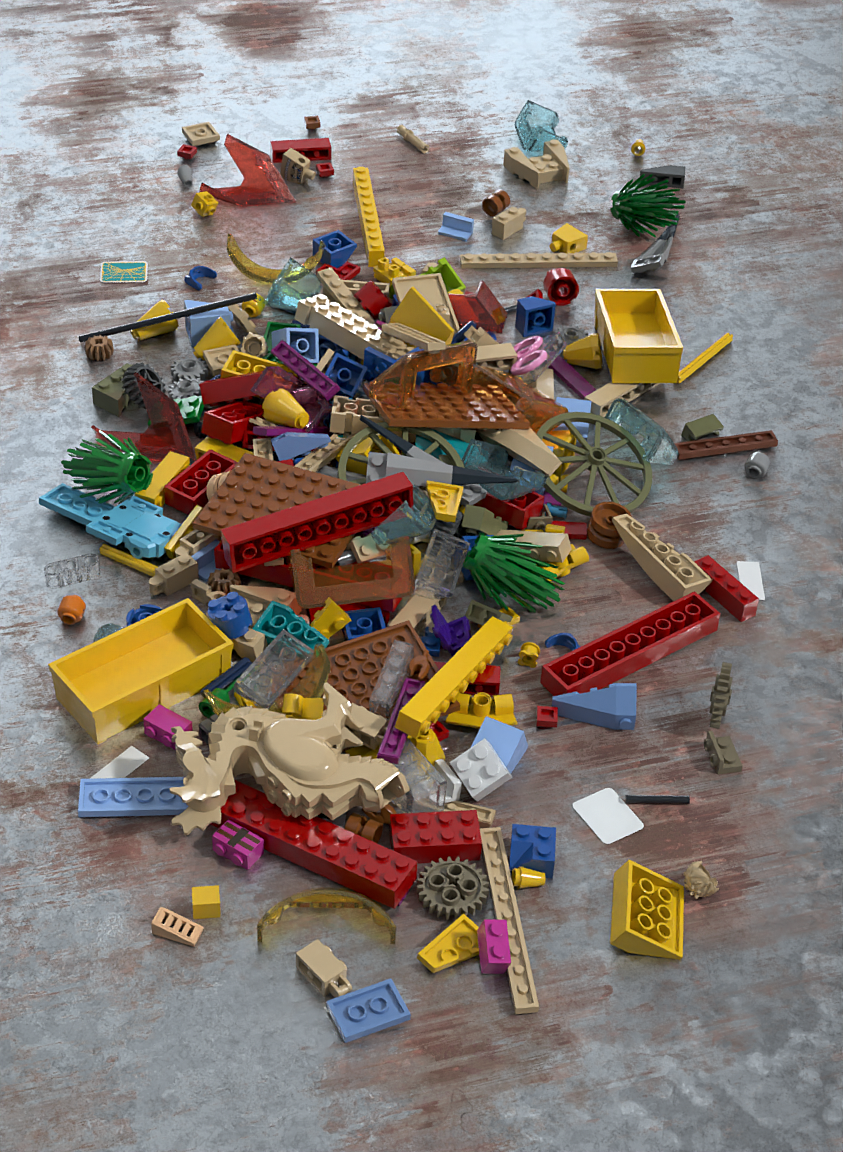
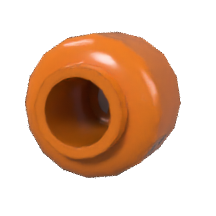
M67 595L61 600L57 611L58 616L65 624L72 625L78 623L84 615L86 604L78 595Z

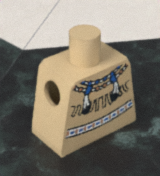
M290 148L283 154L280 179L302 184L307 178L313 180L316 172L309 169L311 161L294 149Z

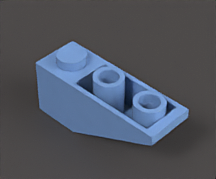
M286 432L270 439L279 461L294 460V457L300 454L305 456L311 453L312 449L317 447L318 449L324 448L331 442L328 434Z

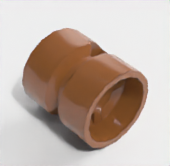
M504 190L495 191L483 200L482 207L484 212L489 216L497 215L510 205V197Z
M353 812L348 818L344 829L378 844L383 832V823L373 819L367 821L365 816Z

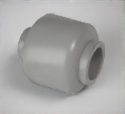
M761 452L751 453L744 465L746 473L752 478H762L766 475L770 466V459Z

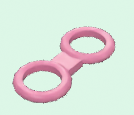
M529 337L513 347L517 353L518 360L512 365L510 370L514 376L523 375L534 370L547 359L548 354L545 350H537L543 343L542 337ZM537 358V359L534 360L532 363H530V364H528V365H526V366H524V367H521V366H523L525 363H527L528 361Z

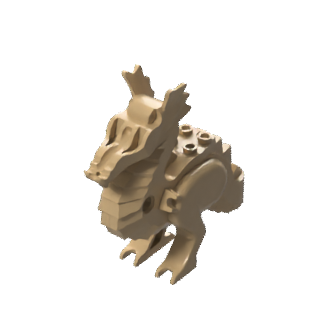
M327 682L323 685V703L327 706V710H324L322 718L317 720L286 718V714L272 712L263 708H252V706L238 709L233 707L226 714L221 713L217 720L212 722L211 732L208 733V758L203 756L200 748H197L203 745L201 740L194 738L198 736L197 731L184 732L180 726L171 728V732L175 733L172 736V742H175L176 759L183 768L184 779L183 787H171L169 791L171 794L178 795L182 802L189 806L181 814L174 817L171 824L172 826L181 825L185 836L189 835L194 828L204 831L212 822L221 823L220 808L225 805L229 795L236 793L234 778L242 773H249L251 776H254L256 783L261 784L268 800L271 803H276L285 816L292 815L296 818L299 815H303L308 820L321 813L334 820L355 806H362L365 812L376 813L393 799L409 792L410 789L405 776L389 761L371 759L372 756L361 757V755L350 757V754H341L343 749L347 747L363 745V742L344 725H349L359 730L363 729L364 725L351 715V703Z

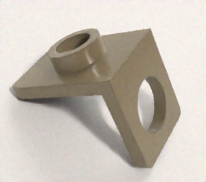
M543 504V511L540 517L529 518L525 530L541 529L545 532L546 525L551 524L553 520L547 504Z

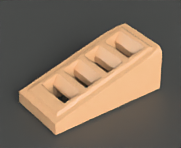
M162 907L159 908L151 923L152 934L193 947L204 930L203 926ZM189 930L193 931L190 937L187 936Z

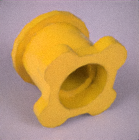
M533 642L523 643L517 663L520 666L525 665L535 668L540 648Z

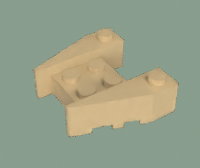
M553 139L544 142L543 156L527 158L518 147L504 150V167L511 174H518L521 180H528L530 185L536 189H539L540 183L561 179L568 183L569 164L564 146L558 140Z
M230 585L231 592H237L239 596L246 599L253 621L252 626L250 624L248 627L249 631L246 634L230 639L234 643L233 649L237 651L241 658H249L251 662L258 664L269 651L265 634L252 628L272 600L289 606L296 615H299L302 609L298 594L282 588Z

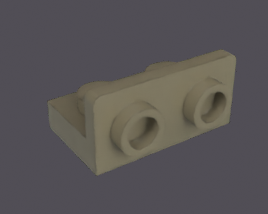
M708 731L707 737L704 739V749L708 751L711 766L715 767L717 775L741 772L743 766L730 736L715 738L713 731Z

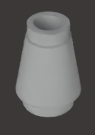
M187 165L180 166L177 172L180 180L185 187L192 186V169Z

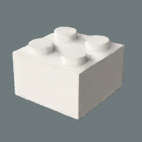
M485 738L450 762L476 801L481 800L513 778L492 745Z

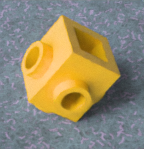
M205 191L195 194L191 206L200 216L205 217L215 213L218 202L211 194Z

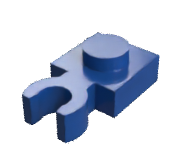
M426 627L425 636L421 637V641L429 651L430 656L439 657L441 640L436 638L434 633L429 632V627Z

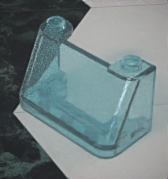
M527 100L515 120V129L523 150L528 152L543 151L544 142L553 139L558 140L564 146V149L567 147V137L557 136L554 128L559 124L557 112Z
M290 257L272 283L263 303L268 307L296 312L300 300L308 297L312 298L314 293H319L322 288L321 282L317 275Z
M615 399L605 418L622 426L630 434L635 435L639 433L644 437L640 444L645 449V455L642 456L644 460L651 463L673 465L678 456V449L665 429L627 400Z
M475 439L470 440L462 458L465 468L518 479L516 483L479 484L499 500L510 501L537 491L545 485L548 476L540 471L524 470L518 466H515L513 471L507 468L505 465L508 460V453L504 448Z
M415 484L413 485V506L410 508L405 500L371 532L373 540L378 545H388L425 535L433 529L437 519L435 518L430 499Z

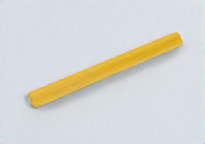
M729 333L724 334L681 369L678 373L677 383L680 384L733 340V335Z

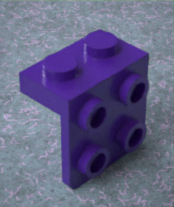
M433 605L431 606L432 613L430 614L434 627H432L433 633L436 638H440L443 649L445 651L448 650L453 657L472 638L469 620L466 616L447 623L437 606Z

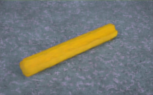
M102 544L99 548L100 554L152 577L155 576V569L158 566L142 559H137L107 544Z

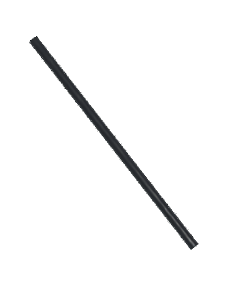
M255 292L82 335L78 338L80 343L88 341V338H93L94 335L110 336L257 299V294Z

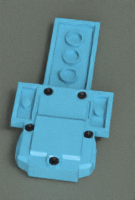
M62 483L39 497L40 505L86 525L87 533L116 546L121 542L125 543V547L137 559L142 557L159 558L165 554L166 550L164 547L182 525L175 520L163 516V508L134 495L117 506L107 502L99 504V501H95L97 498L93 496L80 498V495L86 493L72 489L71 486Z

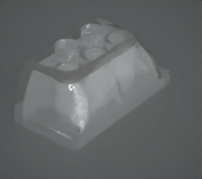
M434 529L409 593L432 600L445 597L451 599L470 543Z
M283 629L235 681L234 692L265 709H269L314 659L317 652Z
M407 738L399 763L394 764V766L405 776L410 790L403 796L393 799L392 802L403 813L444 811L447 781Z

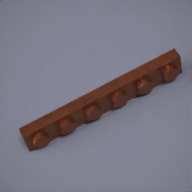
M772 430L673 443V451L680 460L775 447L778 445V439Z

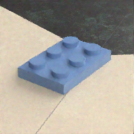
M391 978L326 1001V1007L345 1043L403 1023L411 1018V1014Z

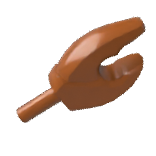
M427 649L424 650L422 656L414 657L408 666L410 676L415 671H420L418 681L423 680L430 670L427 657L429 651Z
M387 804L380 812L376 813L365 812L362 808V811L370 819L389 825L390 814H397L390 804Z

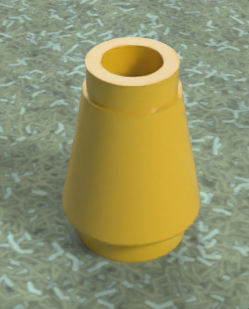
M637 139L631 146V152L635 156H641L645 153L644 142L641 139Z
M521 866L512 870V883L518 889L544 886L545 873Z

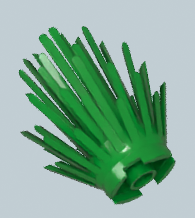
M642 174L634 182L633 179L630 182L628 181L622 190H617L611 198L613 202L610 210L613 217L620 220L624 227L628 230L630 228L638 237L640 235L634 228L641 233L644 230L651 236H656L637 222L655 231L659 229L650 224L660 227L665 225L671 226V224L677 225V222L664 219L679 220L675 218L679 211L666 209H684V205L672 204L686 203L685 200H678L679 198L674 196V192L680 191L678 188L657 191L666 189L668 184H662L668 183V180L638 190L656 179L648 180L653 174H650L643 180L641 179L645 174Z
M99 430L102 436L121 451L99 438L95 440L106 447L82 439L83 442L80 443V446L91 451L75 447L76 450L67 449V452L73 453L68 454L69 456L77 458H72L71 461H61L65 469H71L63 470V473L69 474L72 477H82L71 479L74 483L83 485L74 486L72 489H100L82 494L80 498L117 489V491L101 496L95 501H99L98 503L102 504L117 498L114 503L119 505L135 493H139L149 487L153 478V473H150V465L152 463L146 456L141 455L129 437L128 441L123 438L126 444L124 445L112 434L107 435Z
M480 533L475 539L472 549L468 551L463 567L470 571L484 601L486 596L483 588L489 597H493L496 603L506 611H508V607L498 596L500 593L504 597H507L508 594L521 606L536 613L535 609L524 600L532 601L547 609V606L536 598L551 607H554V603L549 601L547 596L557 602L561 600L559 593L553 590L555 588L561 591L565 589L546 578L561 585L565 583L554 578L557 577V574L540 568L536 564L555 569L558 566L520 554H530L531 551L514 547L542 548V545H534L529 542H515L517 540L516 537H522L524 534L487 536Z

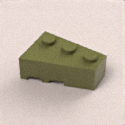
M126 363L92 387L94 405L118 417L121 416V411L124 407L128 406L129 401L128 394H125L126 390L122 388L124 385L121 382L123 379L122 375L128 367L132 366L131 364Z
M466 504L461 527L467 536H478L480 533L496 536L500 530H507L509 522L502 521V518L498 516L494 518V513L486 508Z

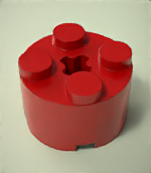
M557 268L547 272L543 287L551 301L555 302L558 306H565L570 304V301L574 298L576 299L579 294V285L569 269Z
M372 280L354 294V297L360 302L359 304L365 310H368L375 320L379 317L380 309L392 305V302Z

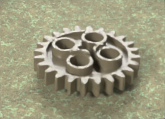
M722 662L720 675L717 674L715 686H712L709 713L712 714L710 727L719 729L721 718L725 716L727 705L730 703L733 677H730L732 663Z
M448 856L445 862L442 858H439L438 864L431 861V867L424 866V872L420 871L419 878H417L416 894H419L418 900L423 901V908L429 907V913L437 911V917L445 914L446 920H448L450 915H453L455 920H457L458 915L465 914L467 916L469 912L474 916L475 909L482 910V904H486L489 895V882L486 881L487 875H482V868L476 869V863L469 866L468 859L462 863L459 857L452 861L450 856Z

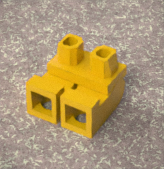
M386 257L378 260V266L373 267L375 279L381 283H389L390 287L392 285V278L416 276V270L407 264L405 265L397 257L391 259L390 264L389 259Z

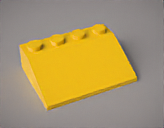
M411 287L391 316L390 323H400L444 341L446 349L440 350V353L448 356L455 330L414 287ZM403 341L404 344L407 345V347L416 348L414 347V345H410V343H405V341Z
M628 860L614 873L610 944L628 953L681 960L683 958L684 886L636 862Z

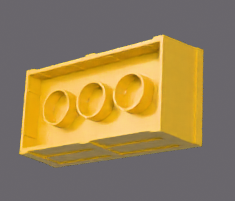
M595 289L594 327L597 333H599L602 353L606 358L612 383H677L683 345L661 289Z
M187 598L49 663L48 667L52 674L57 700L99 745L108 738L142 722L159 704L170 709V707L200 693L204 687L231 668V655L234 643Z

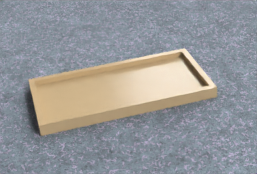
M440 273L392 278V285L399 304L409 289L414 287L431 306H436V304L446 305L450 311L449 325L455 330L454 334L460 330ZM463 340L454 349L465 348V341Z

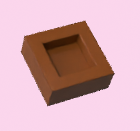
M304 116L306 129L321 128L319 116Z

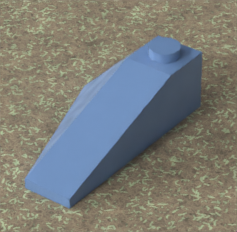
M636 683L609 684V688L598 690L595 687L586 693L572 692L552 697L551 707H558V716L613 730H634L637 685Z

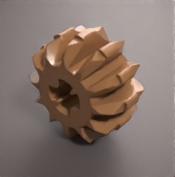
M94 335L93 338H88V341L85 342V353L91 360H97V362L99 360L105 361V359H110L111 355H113V342L107 336Z
M224 568L222 570L215 569L214 573H210L208 585L211 586L212 592L221 591L227 595L231 592L230 585H241V579L237 572L232 573L230 568L224 570Z

